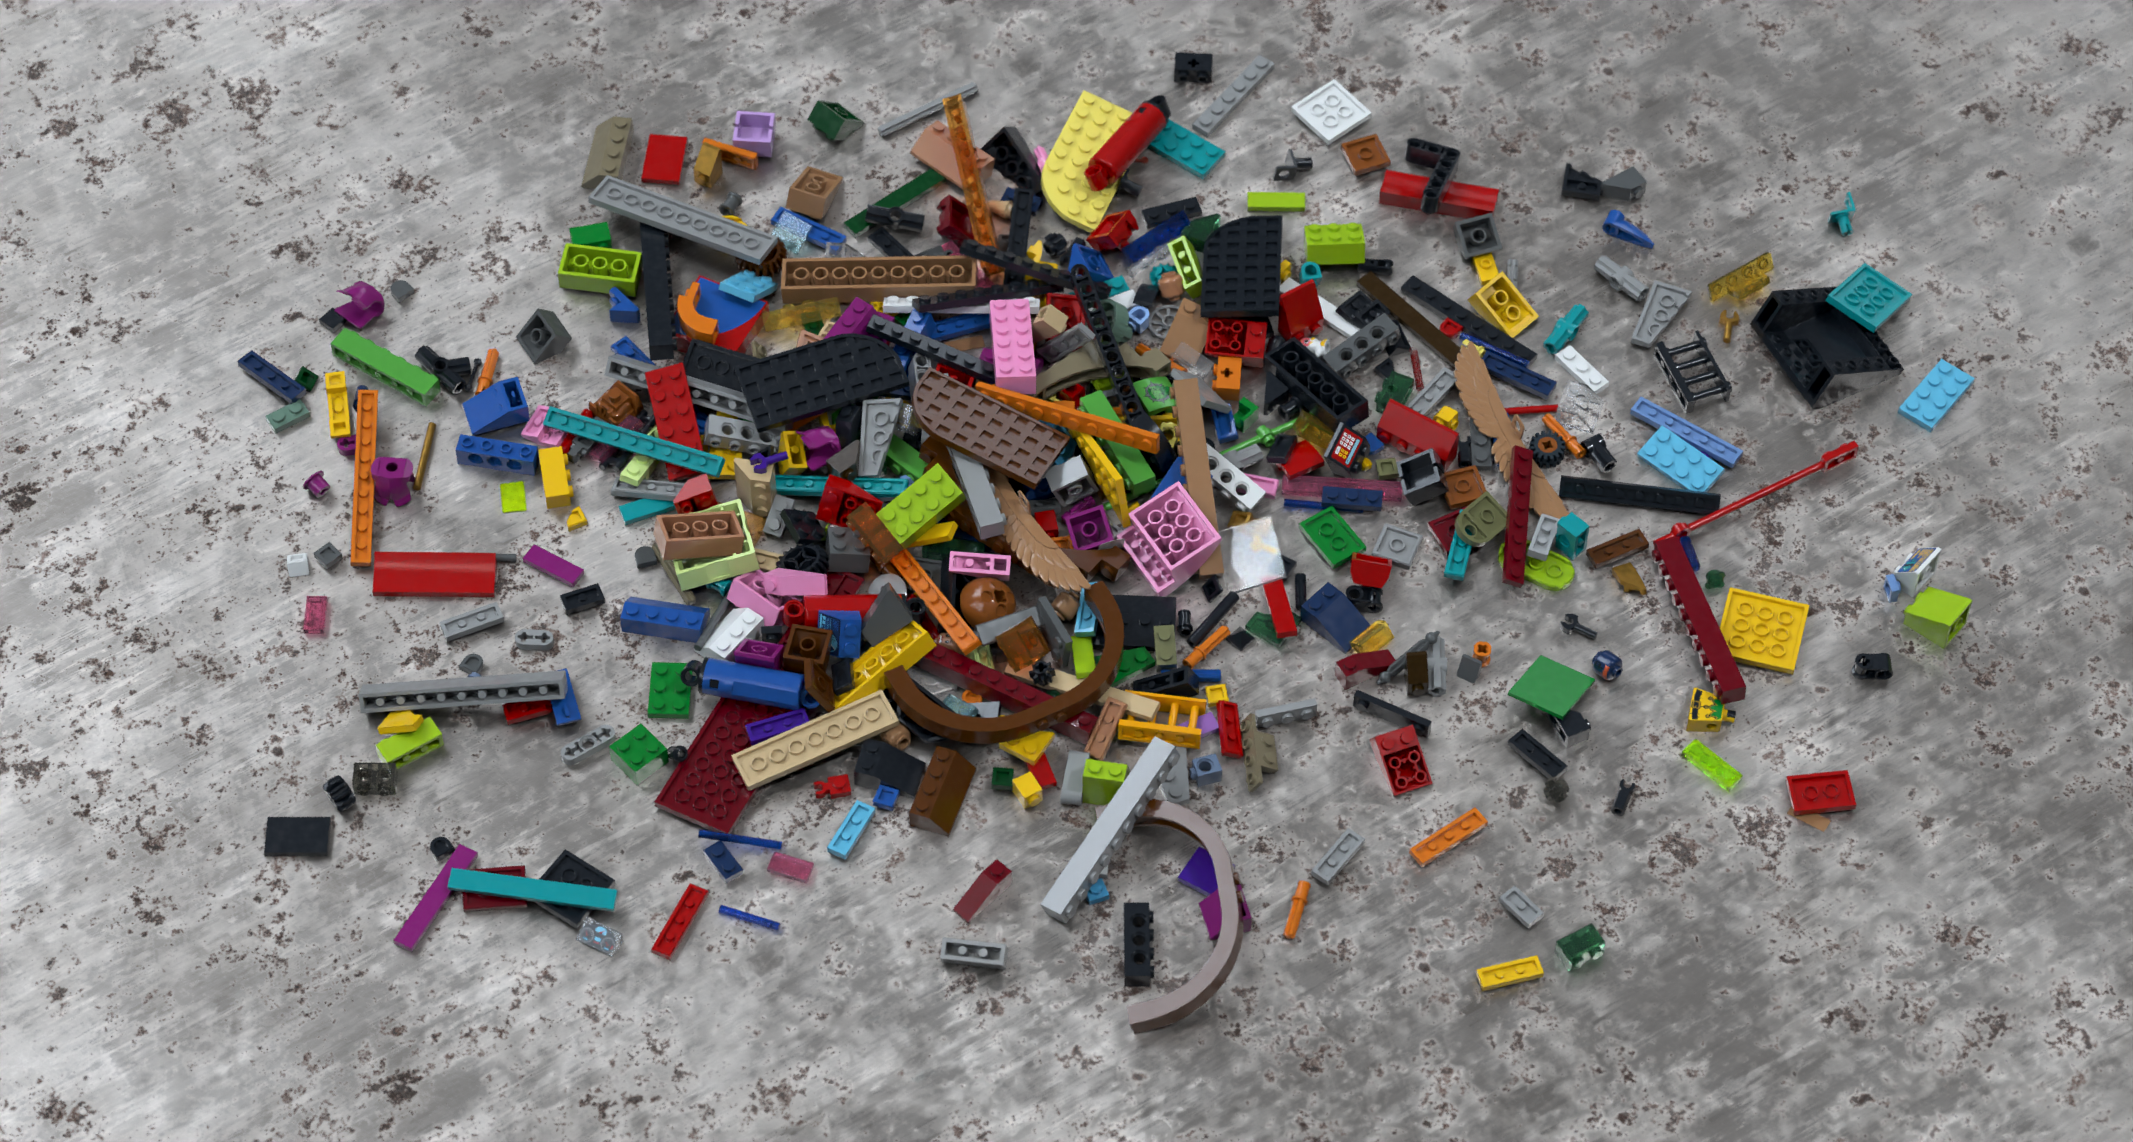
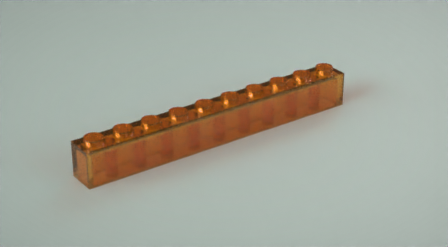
M961 94L944 98L942 101L974 239L979 244L994 246L997 250H1000L966 103ZM980 260L981 268L986 277L1005 272L1003 267Z

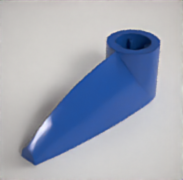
M1611 210L1602 225V229L1606 234L1635 245L1653 249V241L1638 227L1626 221L1622 212Z

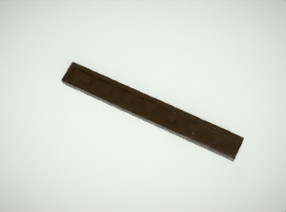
M1371 271L1357 281L1356 285L1374 301L1378 299L1391 311V316L1456 370L1454 363L1457 361V354L1460 353L1461 349L1457 344Z

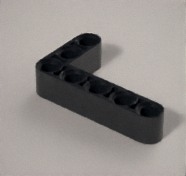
M1410 138L1407 140L1405 160L1412 164L1434 169L1423 191L1421 210L1424 213L1434 214L1438 211L1458 170L1460 151L1422 139Z

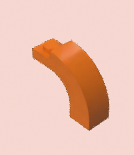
M692 282L690 289L687 288L685 296L679 295L677 308L680 326L689 338L714 344L719 333L718 320L704 317L695 310L701 297L700 283Z

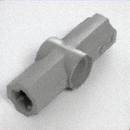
M1602 255L1594 265V269L1609 280L1612 288L1617 291L1623 290L1636 301H1642L1649 291L1646 285L1634 277L1629 267H1620L1607 256Z
M1257 444L1239 451L1232 450L1222 455L1241 472L1246 467L1263 460L1262 451ZM1209 463L1210 470H1214L1215 465Z
M1438 636L1437 642L1429 644L1427 649L1428 694H1431L1433 697H1440L1446 694L1447 657H1445V639Z

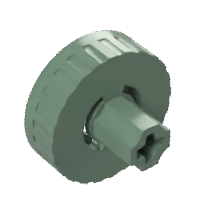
M1112 299L1102 300V307L1117 344L1119 342L1127 343L1133 335L1132 328L1128 326L1129 313L1127 308ZM1099 324V325H1095V327H1097V328L1103 327V326L1100 325V324ZM1103 341L1102 344L1107 345L1109 342Z

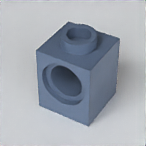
M1216 753L1192 759V768H1189L1191 779L1196 781L1198 787L1222 781V768Z

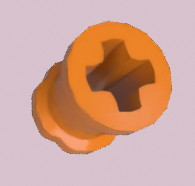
M1479 641L1474 645L1473 658L1482 661L1483 668L1490 663L1491 645L1487 642Z

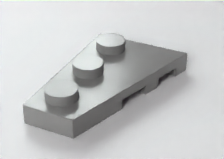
M1176 746L1180 755L1178 763L1171 768L1166 781L1161 783L1160 788L1166 801L1182 806L1190 802L1186 747Z

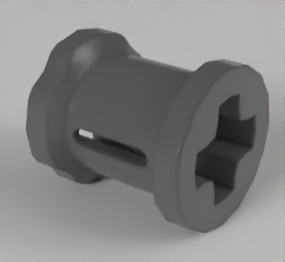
M729 192L726 196V201L719 206V211L724 216H734L735 209L743 202L739 194Z

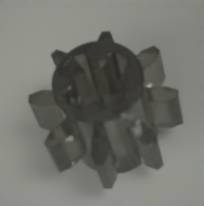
M1556 776L1547 780L1545 783L1546 787L1543 788L1545 797L1549 801L1555 800L1557 804L1564 801L1568 797L1567 793H1569L1567 782L1564 779L1558 780Z

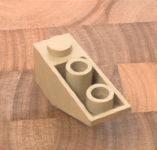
M1051 304L1042 307L1032 325L1033 344L1057 334H1062L1066 329V322L1069 317Z

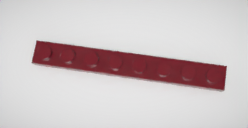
M1515 445L1511 452L1502 583L1521 588L1524 585L1533 450Z

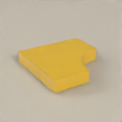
M413 710L391 711L377 729L381 735L414 732L424 720L422 715H415Z

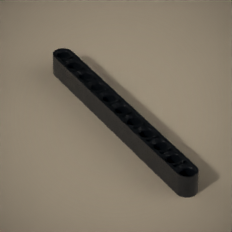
M1076 264L1071 268V285L1088 328L1095 334L1093 341L1127 425H1130V422L1144 413L1089 271L1086 266ZM1076 275H1082L1083 277H1082V278H1077V277H1075V276H1076ZM1084 291L1090 292L1089 294H1086V295H1085V294H1082V292H1084ZM1095 308L1097 310L1089 311L1088 309ZM1099 324H1100V325H1102L1103 327L1097 328V327H1095V325H1099ZM1107 341L1109 344L1104 345L1102 342ZM1115 358L1116 361H1109L1108 359ZM1116 375H1122L1123 377H1122V378H1116V377H1114V376H1116ZM1122 392H1129L1130 394H1128V395H1122L1121 393H1122ZM1133 408V409H1135L1136 411H1135V412H1129L1128 409ZM1139 449L1144 457L1149 456L1146 451Z

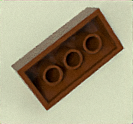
M937 746L910 809V826L949 837L975 775L976 767L957 751Z

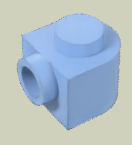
M1143 306L1132 308L1128 312V326L1132 328V332L1136 331L1141 334L1149 326V311Z

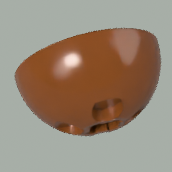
M980 577L970 581L964 586L960 595L961 611L973 628H975V625L1015 613L1017 609L1016 599L1012 590L1004 582L993 577Z

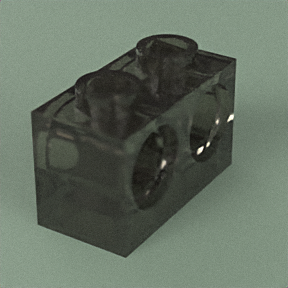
M354 762L352 779L354 795H396L398 779L396 763Z

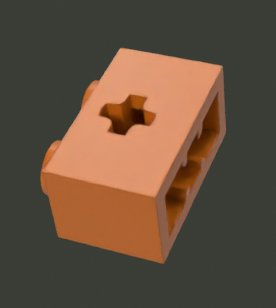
M1218 356V364H1214L1213 376H1217V380H1213L1212 390L1223 400L1239 401L1242 358Z

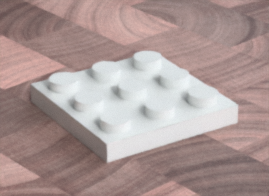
M1335 79L1291 106V112L1327 145H1330L1370 119L1372 114Z

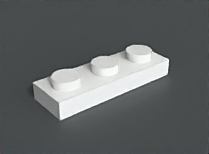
M1571 345L1555 354V360L1593 396L1609 386V381Z

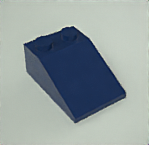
M1329 582L1301 606L1300 620L1344 654H1347L1373 630V627L1344 593Z

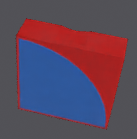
M699 275L695 282L700 283L701 297L695 310L704 317L718 320L719 333L714 345L746 354L749 344L759 334L770 317L769 302L759 299L752 303L719 290V282ZM677 309L674 313L675 324H671V326L675 325L676 337L672 338L677 341V350L687 353L692 339L682 330Z

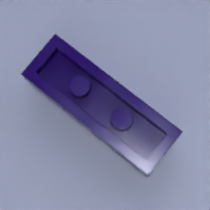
M805 708L746 724L745 729L753 746L808 722L809 719Z

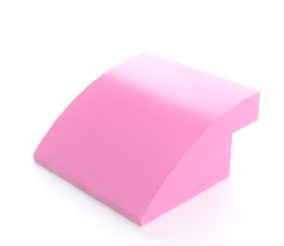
M1179 481L1128 513L1132 526L1116 535L1117 539H1125L1123 550L1131 555L1132 562L1157 596L1164 597L1186 582L1207 561L1222 540L1221 536Z

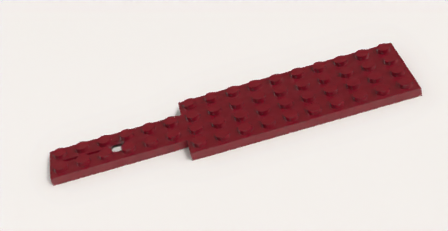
M827 572V595L858 594L865 584L864 578L849 572ZM788 627L787 631L778 643L784 645V652L791 631V627ZM782 663V671H784V663ZM721 697L688 748V757L683 762H679L654 802L655 807L728 838L760 788L759 786L748 791L731 755L752 746L745 725L794 710ZM802 705L801 707L805 708V711L807 713L809 708L805 707L804 705Z

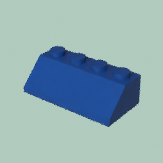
M630 597L623 606L620 617L622 632L696 643L706 627L710 608Z

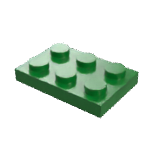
M1333 506L1299 523V529L1332 569L1351 560L1353 552L1361 554L1366 552L1365 544Z
M652 662L648 718L689 719L692 687L685 685L680 677L687 663Z

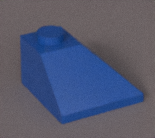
M1077 243L1073 245L1068 271L1071 272V268L1074 265L1082 264L1087 267L1093 281L1103 282L1114 278L1100 251Z

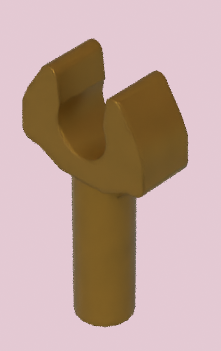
M1724 310L1720 314L1719 323L1725 325L1723 342L1730 343L1732 326H1738L1739 315L1737 311H1734L1733 318L1729 319L1726 317L1727 310Z

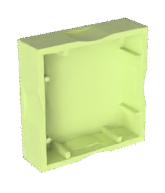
M740 499L715 505L702 511L690 512L735 511L745 537L741 554L736 555V553H733V556L673 559L682 591L760 569Z

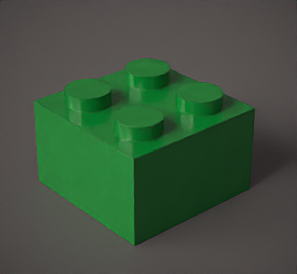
M641 723L609 746L611 761L636 785H639L669 763L667 748Z

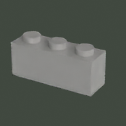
M943 937L940 959L943 963L1006 970L1008 956L1006 944Z

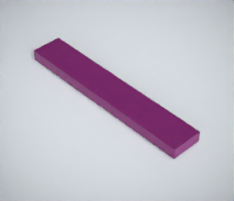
M461 844L458 845L394 938V944L413 952L454 892L453 890H448L451 869H470L478 857L477 851Z

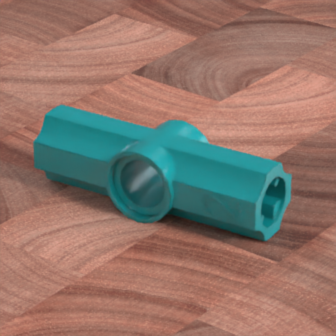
M1581 304L1574 305L1564 318L1558 319L1553 332L1543 344L1548 353L1552 355L1557 354L1568 340L1571 342L1575 338L1579 327L1589 315L1585 306Z

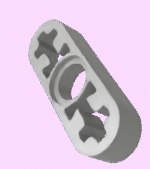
M602 725L565 745L561 749L563 763L574 765L613 744L616 739L614 728L610 725ZM588 741L594 743L591 748H584L582 746Z

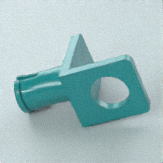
M1847 192L1844 199L1846 210L1831 212L1827 220L1829 224L1838 222L1843 237H1846V232L1847 236L1854 233L1850 220L1853 219L1856 208L1850 192Z

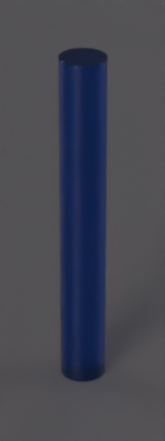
M721 905L719 908V913L776 931H779L781 926L779 922Z

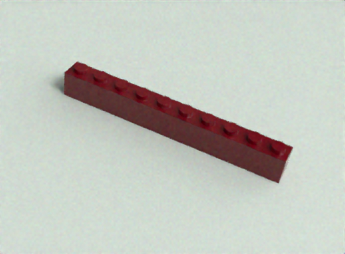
M1678 536L1655 541L1654 550H1652L1653 561L1658 563L1659 574L1661 577H1664L1666 589L1672 594L1673 605L1677 606L1679 618L1685 623L1687 636H1691L1693 649L1699 654L1700 665L1705 667L1707 680L1713 685L1714 696L1719 698L1721 705L1745 700L1746 684Z
M935 643L937 646L913 665L965 690H970L976 695L979 694L991 702L1000 701L1002 707L1015 713L1054 698ZM1083 711L1063 723H1057L1048 728L1087 745L1098 717Z

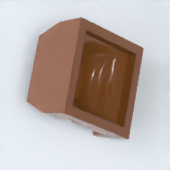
M619 380L594 404L592 402L589 403V410L593 412L594 418L597 416L609 424L622 428L629 425L639 412L644 409L639 396Z

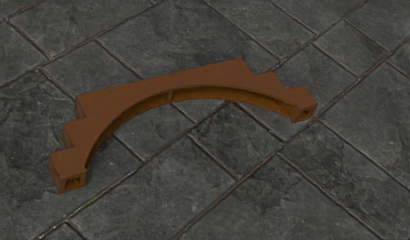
M930 436L922 443L919 458L928 463L924 468L923 475L938 463L963 492L954 472L947 446ZM966 499L944 517L946 521H955L962 531L970 534L995 552L1011 556L1012 563L1020 566L1029 574L1034 575L1031 567L1029 566V569H1027L1023 565L1022 560L1020 561L1017 558L1016 552H1012L1011 543L1010 545L1007 544L1006 536L1003 537L1001 534L981 540ZM1116 545L1113 548L1101 550L1060 548L1079 568V571L1088 582L1098 572L1116 582L1128 569L1131 559L1130 554ZM1049 581V583H1048L1047 585H1049V586H1051L1052 588L1056 589V588L1050 583V581Z

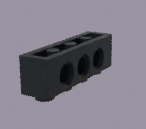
M1149 902L1124 903V987H1150V978H1154V966H1150V960H1154V947H1150V942H1154V929H1150L1149 924L1153 923L1154 916L1153 911H1149Z

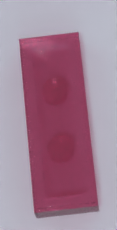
M628 415L618 426L637 431L643 426V423L640 419ZM598 443L588 455L591 459L602 464L618 448Z

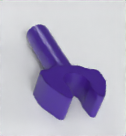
M785 451L764 457L761 453H757L750 458V465L761 463L753 468L754 473L763 474L767 472L768 465L788 459V454Z

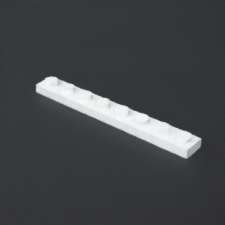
M889 296L884 298L883 313H911L913 310L912 299L918 297L899 298L898 296ZM1025 297L1024 299H1029L1030 314H1038L1040 311V299ZM990 302L929 311V313L990 314Z

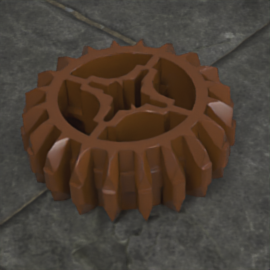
M778 237V243L760 265L735 257V261L739 270L743 272L744 270L754 271L756 277L770 276L773 278L774 273L779 274L780 269H782V261L787 258V249L784 242H781Z

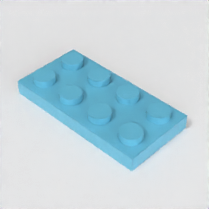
M1941 359L1899 407L1898 413L1927 431L1932 432L1971 387L1975 378Z
M1663 425L1637 453V457L1684 490L1708 492L1725 472V468Z

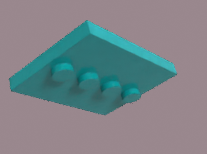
M1864 263L1834 289L1825 301L1874 333L1911 299L1913 294Z

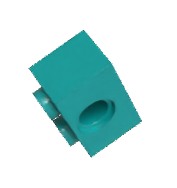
M1571 512L1566 517L1563 516L1557 523L1555 547L1571 560H1574L1587 547L1590 526Z

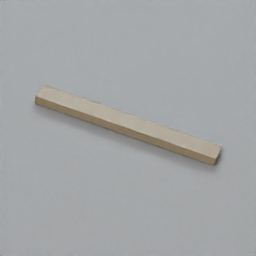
M1012 656L1004 670V674L1016 680L1034 685L1029 671L1033 670L1032 664L1035 663ZM1055 670L1056 675L1052 676V683L1045 686L1036 684L1035 686L1063 694L1079 685L1085 679H1076L1075 675ZM1109 687L1104 695L1094 703L1104 707L1109 696L1128 705L1125 714L1151 722L1160 708L1159 701L1113 687Z

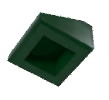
M302 366L297 371L293 380L306 388V391L311 392L319 376Z

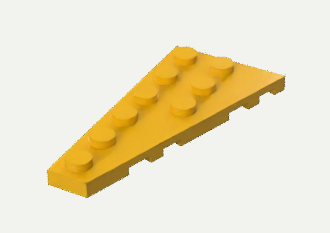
M1069 429L1071 437L1075 438L1091 467L1096 483L1103 489L1123 528L1131 526L1122 476L1091 435Z

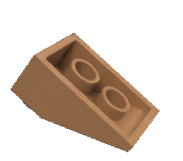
M807 166L790 186L786 208L795 213L809 215L813 219H822L828 212L843 181V177Z
M1183 298L1160 351L1167 358H1172L1176 362L1195 369L1206 345L1209 318H1201L1200 304Z

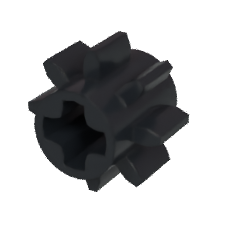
M1050 233L1044 237L1046 242H1044L1043 248L1048 255H1054L1055 257L1066 252L1064 247H1066L1067 241L1062 234Z
M1040 660L1032 664L1033 670L1029 671V675L1033 679L1034 685L1045 686L1053 682L1052 676L1056 674L1055 669L1051 667V662L1046 663Z

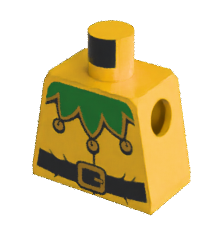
M1694 688L1686 731L1719 732L1722 721L1734 723L1736 711L1724 709L1725 704L1721 705L1719 698L1715 697L1714 693Z

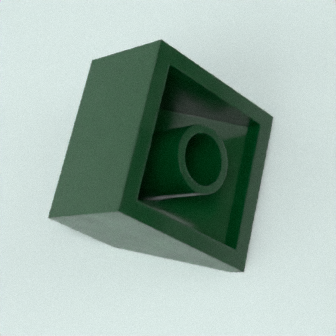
M821 100L816 102L807 119L813 124V128L825 132L826 137L832 141H844L865 123L838 102Z

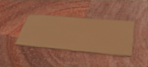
M982 335L944 342V344L960 351L985 347Z
M1792 806L1787 814L1823 832L1831 822L1817 813L1794 816Z

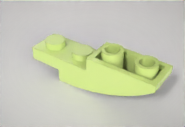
M655 424L647 435L659 438L657 425ZM636 454L621 472L620 481L638 487L643 479L648 480L658 465L659 460Z

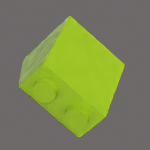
M1928 586L1924 592H1919L1913 605L1909 604L1903 613L1905 615L1903 624L1945 649L1967 623L1972 600Z
M1086 759L1083 771L1082 803L1101 806L1109 804L1130 773L1128 765Z

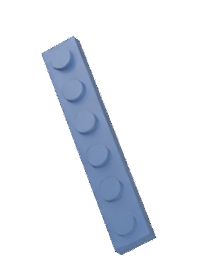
M1640 397L1631 408V415L1657 429L1663 425L1697 450L1707 453L1711 458L1732 469L1743 455V450L1643 397Z

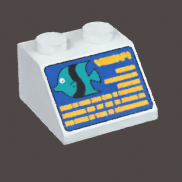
M1939 547L1918 548L1914 554L1910 553L1902 566L1899 565L1895 569L1893 574L1896 581L1900 582L1903 592L1913 597L1936 573L1942 549Z

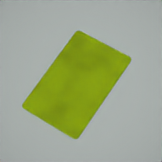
M524 482L500 484L502 512L526 510Z

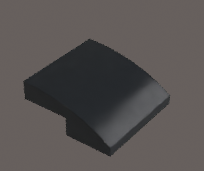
M1361 290L1335 310L1342 318L1360 329L1383 313L1387 316L1391 313L1378 299L1372 302Z

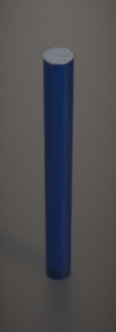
M1464 332L1460 334L1459 339L1463 341L1468 339L1479 347L1483 346L1484 350L1490 351L1525 368L1530 366V361Z
M1284 499V507L1316 510L1328 508L1321 507L1322 502ZM1335 508L1336 511H1340V512L1363 513V511H1364V510Z
M699 829L698 838L781 850L782 842L702 829Z

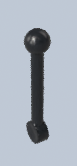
M479 358L474 359L475 366L468 384L465 385L466 391L472 390V382L476 371L482 365V361Z

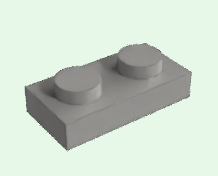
M776 494L763 532L783 539L787 527L780 513L783 509L793 510L796 501Z
M1515 885L1499 897V902L1528 929L1544 916V912Z

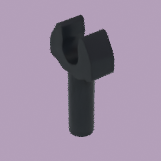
M1565 614V620L1572 624L1560 622V628L1564 633L1569 635L1577 631L1594 640L1596 639L1598 632L1579 624L1578 615Z

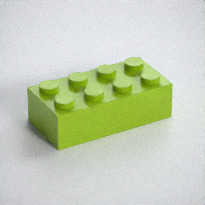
M566 243L558 270L559 287L609 294V290L616 286L625 296L636 297L643 270L642 252Z
M937 463L875 515L905 550L967 498Z

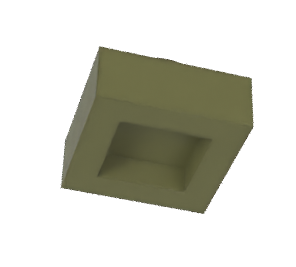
M1395 457L1375 461L1379 481L1399 478Z

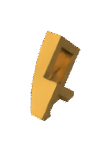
M1631 562L1612 568V575L1624 586V592L1637 590L1642 595L1647 594V589Z

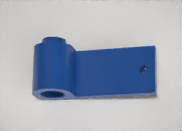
M567 668L557 670H566L568 691L565 699L550 700L557 726L581 720Z

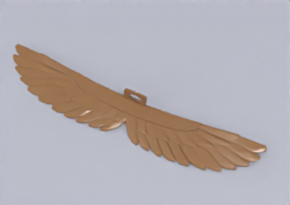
M1471 341L1468 343L1467 348L1462 346L1460 353L1457 354V361L1454 363L1456 369L1454 377L1457 380L1455 385L1461 391L1459 392V397L1463 401L1465 409L1468 410V415L1474 419L1473 423L1478 427V431L1488 437L1497 438L1492 446L1491 454L1494 456L1495 463H1499V471L1503 473L1504 480L1509 484L1512 448L1515 445L1526 448L1521 440L1525 427L1518 414L1514 415L1512 422L1510 421L1490 378L1484 360L1481 359L1474 343ZM1516 421L1520 425V431L1516 427ZM1532 460L1529 510L1533 508L1539 517H1541L1542 513L1559 519L1563 516L1566 517L1569 513L1564 507L1563 501L1549 484L1535 461Z
M983 465V468L988 469L989 483L994 485V497L999 498L1001 504L1000 513H1004L1007 519V525H1004L1005 534L1002 535L1003 537L1006 536L1008 545L1011 543V550L1013 553L1016 552L1017 558L1020 561L1022 560L1023 565L1027 569L1030 566L1035 577L1040 576L1045 584H1048L1050 581L1055 588L1059 589L1060 585L1068 592L1070 588L1075 592H1081V588L1090 590L1091 585L1079 571V568L1064 554L1032 517L1030 503L1022 491H1018V497L1004 474Z

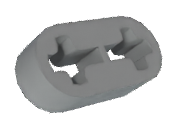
M522 629L515 634L516 646L521 650L547 651L554 645L553 634L547 630Z

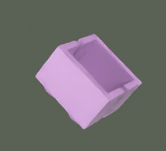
M737 111L733 146L755 152L761 157H772L776 131L775 113Z

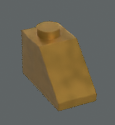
M703 142L694 167V180L701 186L712 188L723 173L721 149Z

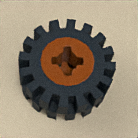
M1544 430L1541 431V435L1536 433L1535 437L1531 438L1529 449L1533 450V460L1536 464L1539 463L1541 468H1543V465H1546V469H1549L1550 465L1554 468L1556 463L1559 465L1561 460L1563 461L1565 441H1562L1563 437H1558L1556 432L1552 435V431L1548 430V434H1545Z

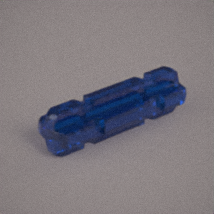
M1682 536L1680 542L1693 571H1699L1700 563L1691 544V538L1689 536Z

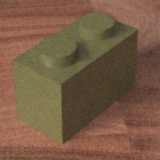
M1174 625L1154 626L1156 672H1161L1162 669H1177Z

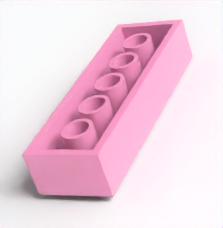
M1029 299L990 300L989 318L995 386L1021 394H1036V368Z

